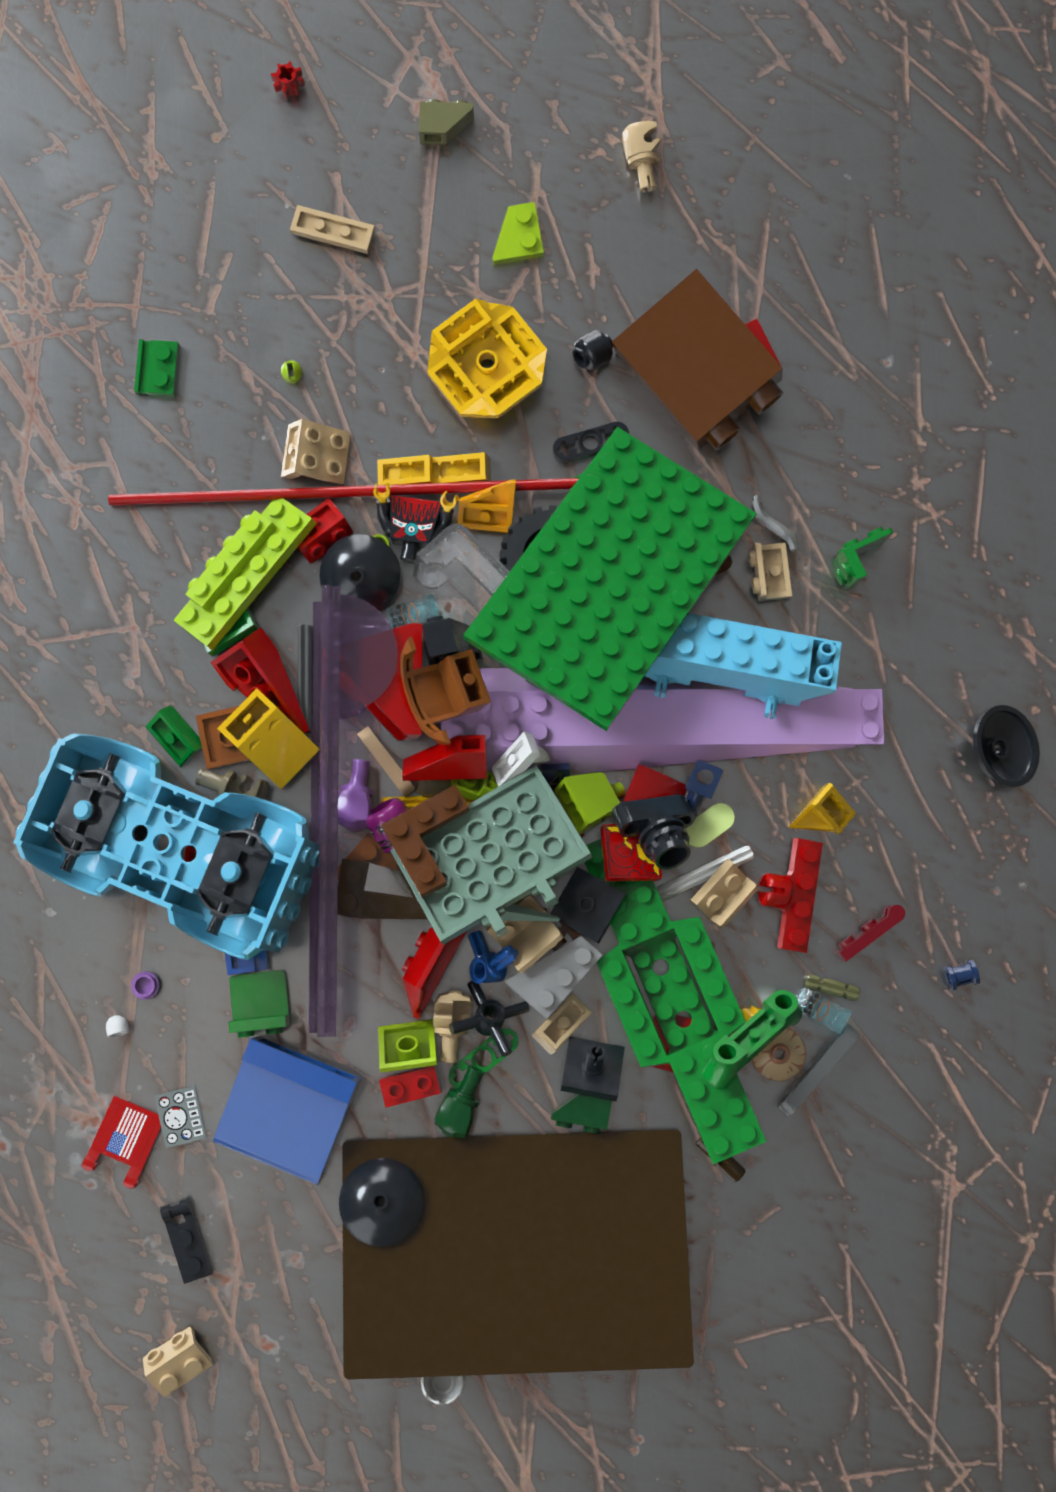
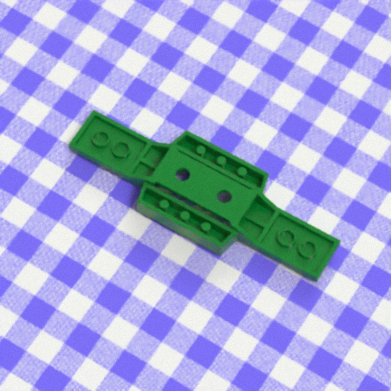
M599 839L587 844L586 846L592 855L591 859L584 862L588 872L627 895L610 923L619 945L596 963L640 1067L671 1065L713 1164L767 1142L738 1074H735L726 1089L713 1087L702 1076L703 1068L712 1057L714 1045L725 1035L731 1036L746 1023V1020L701 918L695 917L671 921L654 881H605L602 840ZM676 935L680 941V944L690 964V967L693 971V974L700 987V990L703 994V997L710 1010V1013L713 1017V1020L716 1024L718 1031L714 1030L712 1026V1023L705 1010V1007L702 1003L696 986L692 980L686 963L676 943ZM626 956L630 957L634 963L669 1045L668 1054ZM660 959L666 960L669 964V971L663 976L655 974L653 970L654 963ZM681 1011L690 1013L692 1017L691 1024L686 1028L679 1027L675 1021L676 1015Z

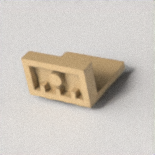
M304 419L289 424L281 477L291 480L303 475L337 485L343 484L350 432Z
M531 894L527 898L515 903V905L548 914ZM503 921L509 932L500 938L492 925L484 927L503 948L512 945L514 949L518 950L519 954L513 964L520 973L533 966L539 958L563 939L562 933L553 921Z

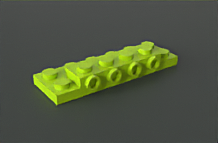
M283 498L272 500L261 514L254 510L251 515L244 516L240 522L239 530L234 536H228L224 540L223 549L216 557L208 559L205 565L206 569L201 576L190 581L188 591L185 594L190 598V601L175 617L174 621L213 651L317 523Z

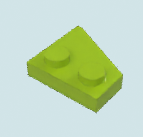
M535 202L508 206L492 257L493 265L544 257Z

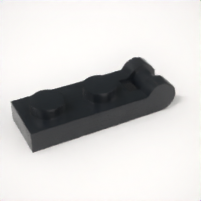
M186 1197L179 1200L178 1204L161 1206V1217L166 1225L184 1284L211 1275L213 1273L190 1199ZM182 1214L185 1222L177 1224L175 1217Z

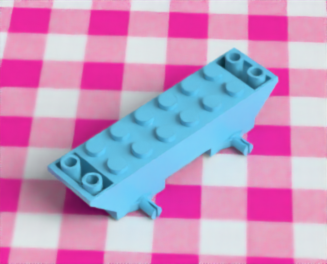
M688 613L645 677L656 681L654 692L656 697H659L660 688H662L660 698L666 697L667 684L680 683L690 685L691 680L745 690L744 696L758 698L766 702L764 716L768 718L770 715V719L776 718L777 705L790 704L799 706L803 700L835 693L842 642Z

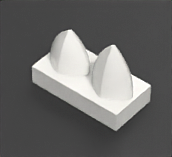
M524 731L491 767L498 787L527 771L531 764H541L550 761V757L542 747L536 744L533 734Z

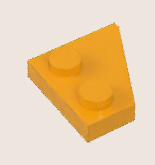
M512 479L461 497L458 506L457 527L508 533V528L513 521L516 480Z

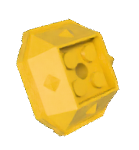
M474 299L432 330L427 374L460 417L500 418L542 386L547 348L514 307ZM489 359L494 362V365L490 368H484L480 363L483 360Z

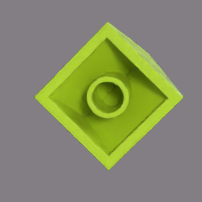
M433 1019L378 1026L380 1073L433 1066L439 1063Z

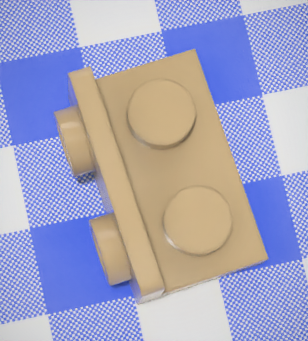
M727 858L693 896L691 901L707 918L720 928H724L759 887Z

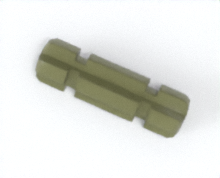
M808 974L805 979V988L809 990H819L821 993L840 998L844 996L845 999L857 1001L860 995V987L851 984L846 986V983L827 978L820 979V976Z

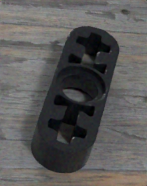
M612 422L560 437L553 444V456L557 462L562 464L596 456L603 447L602 432L605 433L604 438L611 436L613 430L617 427L628 434L629 430L622 422ZM588 436H593L598 440L599 444L595 449L590 450L585 448L583 440ZM575 440H579L578 446L581 453H577V448L569 450L568 456H564L563 452L558 453L561 450L562 444H565L567 448L575 446Z

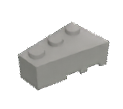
M580 936L539 960L523 973L519 972L504 982L547 1019L599 960L602 954Z

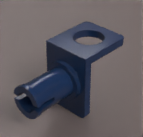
M697 760L691 776L687 778L685 789L689 790L686 799L695 818L704 797L712 799L723 773V769L702 760ZM706 769L712 772L714 778L710 784L697 779V774L701 770Z

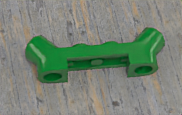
M779 990L771 994L763 1002L761 1010L730 1037L725 1035L714 1045L712 1057L702 1070L703 1078L717 1089H726L737 1072L786 1028L795 1026L800 1022L802 1009L798 1004L797 997L786 990Z

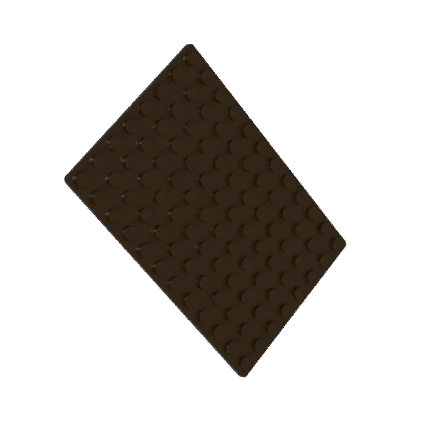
M679 1130L600 1132V1134L590 1132L467 1137L466 1139L445 1137L358 1140L343 1143L342 1183H344L347 1176L356 1167L364 1162L378 1158L393 1159L403 1163L416 1174L423 1187L425 1197L424 1213L417 1228L405 1240L391 1246L377 1247L365 1244L351 1235L343 1223V1375L346 1379L690 1368L693 1366L694 1355L682 1139ZM378 1196L375 1199L376 1206H384L385 1198L383 1196Z

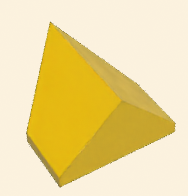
M828 783L818 791L788 828L836 832L840 834L856 815V812L834 785Z

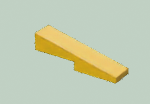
M485 452L442 457L421 455L377 460L378 485H386V483L394 485L491 481L490 457Z

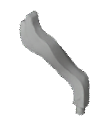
M754 495L753 506L757 513L756 518L777 536L783 538L788 543L791 552L795 551L798 547V539L795 533L770 517L763 509L759 495Z

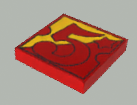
M603 824L600 827L605 881H659L662 879L661 869L656 866L653 860L647 858L644 850H642L639 844V836H621L616 824Z

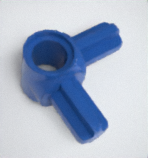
M482 931L470 933L468 938L475 955L469 967L472 981L478 984L503 981L507 974V966L517 959L518 950L514 949L512 945H508L498 953L489 952Z

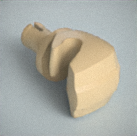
M655 121L632 123L622 133V144L626 162L629 168L637 169L641 192H646V188H648V192L657 188L653 166L659 162V154L654 151L659 146L660 139L656 138L652 142L644 140L645 137H650L656 132L657 122Z
M456 989L439 993L435 999L433 1027L434 1032L442 1036L441 1062L457 1063L459 1037L468 1034L467 1030L452 1035L449 1029L450 1023L470 1018L472 1012V996Z

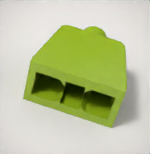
M602 772L565 777L554 789L579 835L611 817L613 808L620 804L618 799L625 797L623 784L620 782L610 784L606 775Z

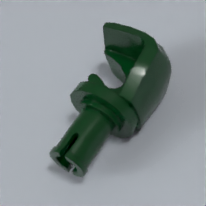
M468 1066L460 1087L449 1089L436 1113L435 1125L447 1137L466 1139L470 1134L474 1108H478L480 1104L475 1093L485 1072L476 1067Z

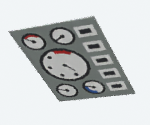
M195 1085L154 1096L166 1148L206 1138Z

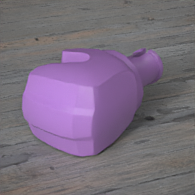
M353 759L350 783L341 785L334 813L336 823L352 832H361L368 829L366 820L371 815L370 797H373L374 791L366 786L371 762L361 759Z

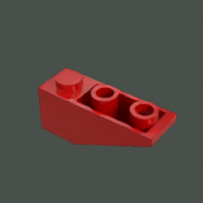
M457 735L449 739V744H437L403 759L402 781L475 780L487 778L486 735Z

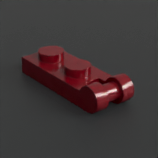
M900 905L887 906L884 909V916L878 921L874 918L861 927L863 932L854 938L850 935L838 944L840 949L835 954L841 962H847L902 921L905 917V909Z

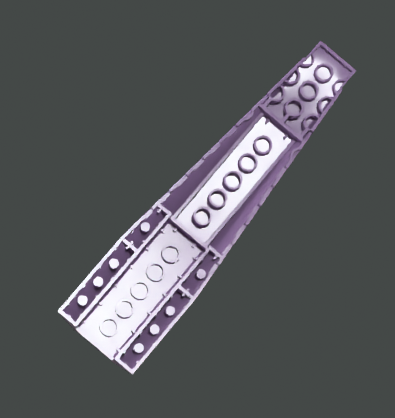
M481 668L480 672L491 703L478 712L441 722V730H446L449 739L457 735H486L487 771L492 773L491 767L524 731L533 734L536 744L542 747L550 757V761L541 764H531L527 769L537 765L542 773V764L569 763L570 775L636 769L638 764L646 767H661L676 764L696 763L697 760L705 762L722 761L727 759L853 748L855 745L884 744L882 689L836 687L835 693L803 700L799 706L790 704L777 705L776 718L770 719V715L768 718L764 716L766 702L758 698L744 696L745 690L691 680L690 685L680 683L667 684L666 697L660 698L662 688H660L659 697H656L654 695L656 681L644 677L606 732L543 690L526 682V679L509 668Z

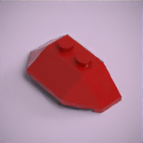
M433 927L429 928L427 933L421 932L415 943L418 950L414 958L408 956L401 971L405 972L402 979L414 1018L418 1020L421 1018L467 931L444 945L440 942Z

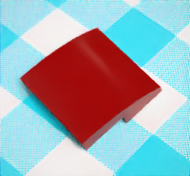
M638 764L623 802L677 794L685 796L688 789H685V784Z

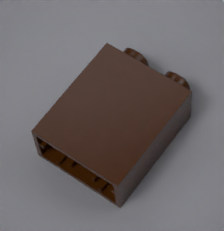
M697 268L612 341L618 357L698 451L708 442L716 451L721 449L741 430L734 421L749 407H752L758 415L762 414L784 393L777 385L782 380L783 368Z

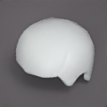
M463 1376L420 1378L421 1390L424 1396L437 1405L454 1402L461 1395L464 1386Z

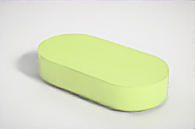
M718 803L696 817L694 822L686 828L690 837L689 845L695 848L703 847L729 829L734 823L735 818L731 807Z

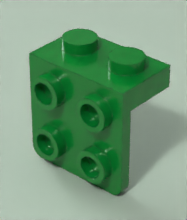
M882 527L874 529L862 541L859 542L857 538L842 545L843 548L837 551L838 556L833 560L836 568L834 573L838 583L841 586L844 585L846 591L856 587L867 576L858 556L884 544L894 533L892 528L883 530Z
M275 970L233 975L230 977L233 1021L228 1022L229 1033L237 1032L238 1038L255 1036L254 1030L265 1029L266 1035L283 1033L282 1027L290 1026L286 974L284 971Z

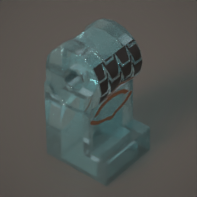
M429 594L422 596L423 598L387 608L386 613L390 629L409 623L424 624L427 623L428 618L439 616L434 595Z
M805 987L797 999L803 1014L836 1034H841L852 1014L851 1011Z

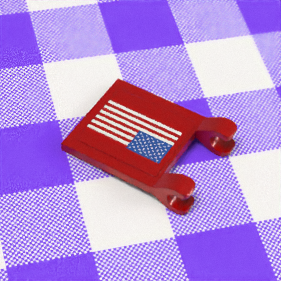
M113 1096L81 1167L87 1171H94L100 1155L103 1154L131 1166L123 1181V1185L129 1189L135 1188L161 1130L159 1115L117 1096Z

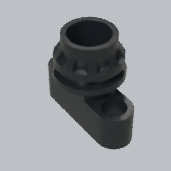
M677 794L626 801L613 808L611 814L621 836H639V844L642 850H644L647 858L655 862L658 868L664 870L680 866L689 858L691 854L688 846L690 837L686 828L694 822L695 815L684 795Z

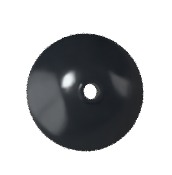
M355 534L338 540L327 550L320 566V584L327 600L339 611L351 616H370L384 610L396 597L401 584V568L397 556L385 542L370 535ZM356 570L361 573L359 581H355L352 577L353 572Z
M998 705L985 710L978 718L973 733V748L980 768L990 780L1002 787L1014 788L1026 784L1036 773L1040 758L1039 742L1033 726L1023 713L1011 706Z
M387 1158L369 1160L356 1167L344 1181L339 1196L340 1216L347 1230L359 1241L377 1247L391 1246L409 1237L419 1225L425 1207L423 1187L416 1174L403 1163ZM378 1196L385 1198V1204L382 1207H377L375 1204V1199Z

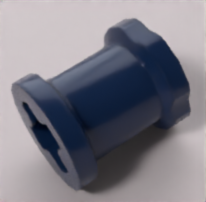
M973 959L968 960L967 964L944 968L951 990H957V987L970 983L980 984L979 971Z

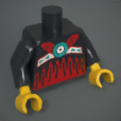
M376 483L373 493L377 498V518L384 534L391 538L392 544L402 546L401 560L416 562L418 548L430 549L432 544L438 543L450 530L454 514L452 508L458 503L459 496L456 494L452 503L446 500L447 491L441 496L440 502L390 495V499H388L391 489L390 484L386 483L387 491L380 493L377 490L378 485Z

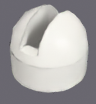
M119 1015L109 1018L106 1023L107 1037H119L130 1033L127 1020Z

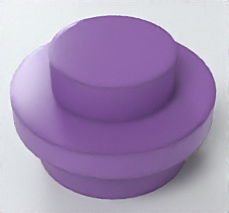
M148 971L138 973L131 982L133 994L143 1000L153 998L160 988L158 977Z

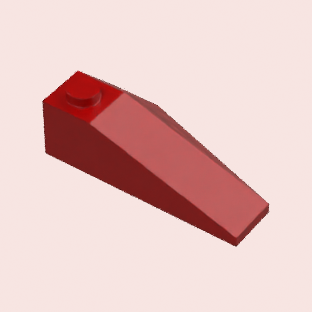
M259 628L210 662L231 690L237 689L248 698L257 688L303 733L309 730L278 650L262 628Z

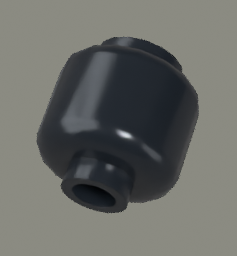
M598 330L590 331L575 341L572 352L574 361L580 368L590 371L596 370L612 359V340L607 334H603Z

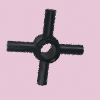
M470 981L467 986L478 1008L475 1011L474 1017L450 1023L449 1029L451 1034L454 1035L475 1028L481 1035H492L502 1057L510 1055L512 1050L501 1027L505 1019L529 1012L528 1003L524 1001L503 1007L496 1000H487L480 985Z

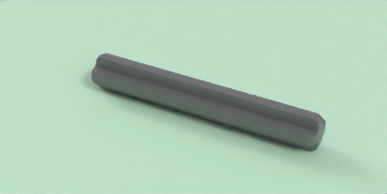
M303 624L298 626L297 700L309 727L306 733L313 731V627Z

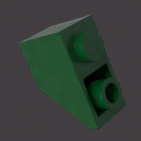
M576 1094L551 1112V1120H555V1125L559 1127L572 1128L573 1124L584 1126L583 1131L600 1134V1129L607 1130L612 1101Z

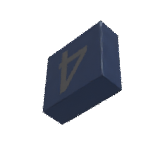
M569 763L542 764V775L553 792H555L554 789L565 777L570 776Z

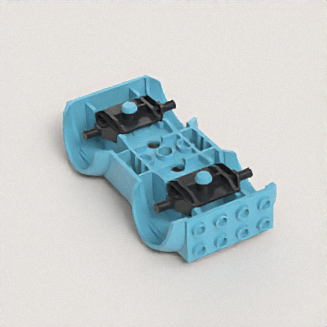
M73 733L63 739L58 738L57 743L50 751L48 764L39 776V785L35 794L28 802L23 822L20 823L16 830V838L13 843L16 844L22 859L47 875L87 894L102 897L116 886L168 908L169 922L173 926L196 940L239 959L249 960L263 950L279 953L281 948L286 946L289 940V928L292 921H295L300 913L301 907L299 904L303 895L311 887V875L314 868L319 866L323 857L322 849L324 846L310 841L307 821L302 815L279 804L244 794L225 792L212 801L161 780L160 760L153 754L127 743L105 737ZM144 825L148 830V835L145 840L138 842L134 838V830L136 827ZM166 835L169 839V845L165 850L160 851L158 841L162 836ZM190 845L194 846L197 851L196 858L191 862L184 861L182 857L184 848Z

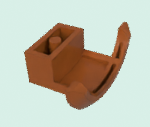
M409 637L402 650L400 660L401 677L409 706L425 734L438 744H449L450 740L446 730H440L434 724L478 712L491 703L473 650L449 655L437 664L413 670V656L416 647L412 637Z

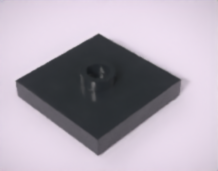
M577 866L558 899L559 903L554 906L550 915L559 917L561 919L559 920L560 922L599 944L627 895Z

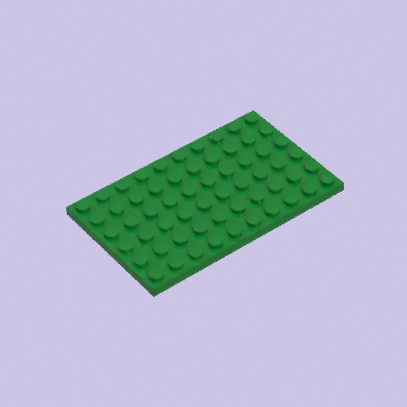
M617 427L463 634V639L607 732L757 513Z

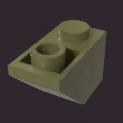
M437 99L420 101V144L447 145L474 121L473 103H468L465 100L441 102Z

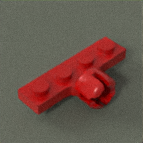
M793 838L787 875L766 873L759 881L758 886L771 888L770 892L766 893L757 891L758 900L761 905L779 908L782 912L778 949L807 953L823 847L821 842Z

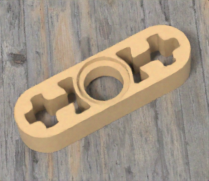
M369 726L357 733L404 797L416 790L410 781H402V770Z

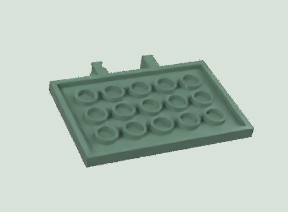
M537 765L468 804L470 809L468 813L421 838L445 878L446 886L421 898L395 850H390L443 945L481 922L484 927L492 925L499 938L507 934L509 931L500 917L506 913L505 908L531 893L533 896L540 893L548 908L553 907L559 903L552 891V888L557 886L555 879L592 858L590 851Z

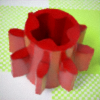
M291 61L288 64L282 65L278 63L276 73H271L272 81L275 82L273 84L275 92L281 90L285 98L293 94L298 96L299 86H305L304 78L301 77L303 75L301 67L295 69Z

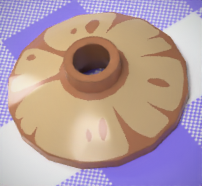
M788 1027L752 1059V1064L757 1072L766 1079L777 1082L789 1080L796 1076L805 1064L807 1055L805 1043L797 1032ZM779 1048L783 1049L785 1053L782 1059L775 1057V1051Z

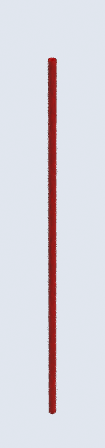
M579 478L516 480L515 491L571 489ZM509 480L390 485L389 496L444 494L446 491L447 494L475 493ZM375 485L109 495L108 503L110 506L277 500L282 498L374 496ZM378 485L377 490L380 493H385L387 491L386 485Z

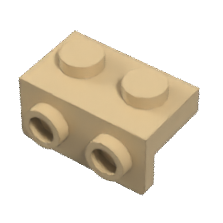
M760 542L754 543L752 551L748 552L749 566L754 567L755 578H752L751 584L753 594L758 596V602L791 598L792 590L786 543L761 545Z
M191 1327L175 1334L169 1341L151 1350L143 1358L145 1377L164 1398L213 1366L212 1358L196 1341L194 1330Z

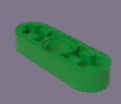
M502 1028L501 1030L505 1036L510 1034L513 1036L511 1040L512 1047H510L513 1052L518 1046V1036L514 1030ZM492 1036L450 1069L448 1077L452 1086L455 1088L460 1087L462 1081H455L454 1078L457 1075L455 1070L459 1068L461 1071H464L468 1068L469 1065L465 1063L466 1060L471 1059L473 1067L486 1073L507 1057H502L501 1055L497 1058L495 1051L487 1045L493 1041V1045L496 1046ZM481 1050L490 1052L492 1056L491 1063L488 1066L478 1065L475 1060L477 1052Z

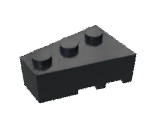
M443 616L428 618L427 623L422 624V634L429 666L441 662L449 655L471 649L476 661L482 660V651L463 639V634L470 625L452 618L443 619Z

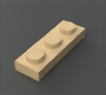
M297 205L290 232L297 236L368 254L375 226Z

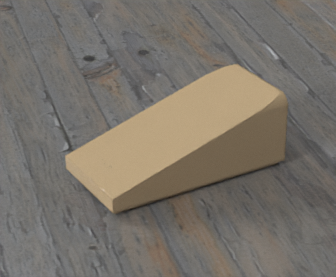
M572 993L532 1034V1037L552 1055L592 1014V1011Z

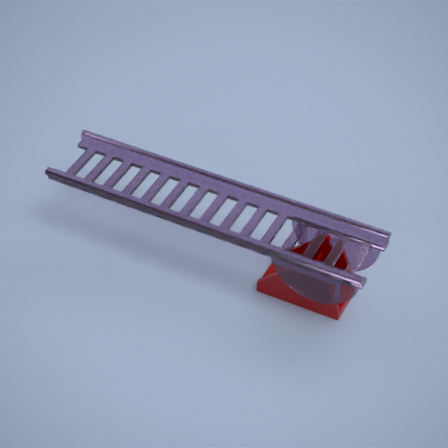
M322 585V601L313 602L311 741L320 750L311 759L310 841L319 844V866L314 868L310 887L308 1033H317V1037H336L339 720L354 717L368 709L397 741H414L422 735V729L409 706L400 670L402 650L409 637H412L416 647L413 656V670L422 668V623H409L392 629L386 618L371 604L353 596L340 594V587Z

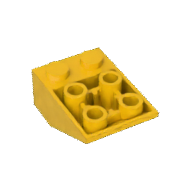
M257 688L217 728L281 790L320 750Z

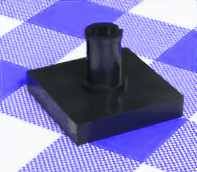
M569 1037L560 1091L617 1101L625 1047Z

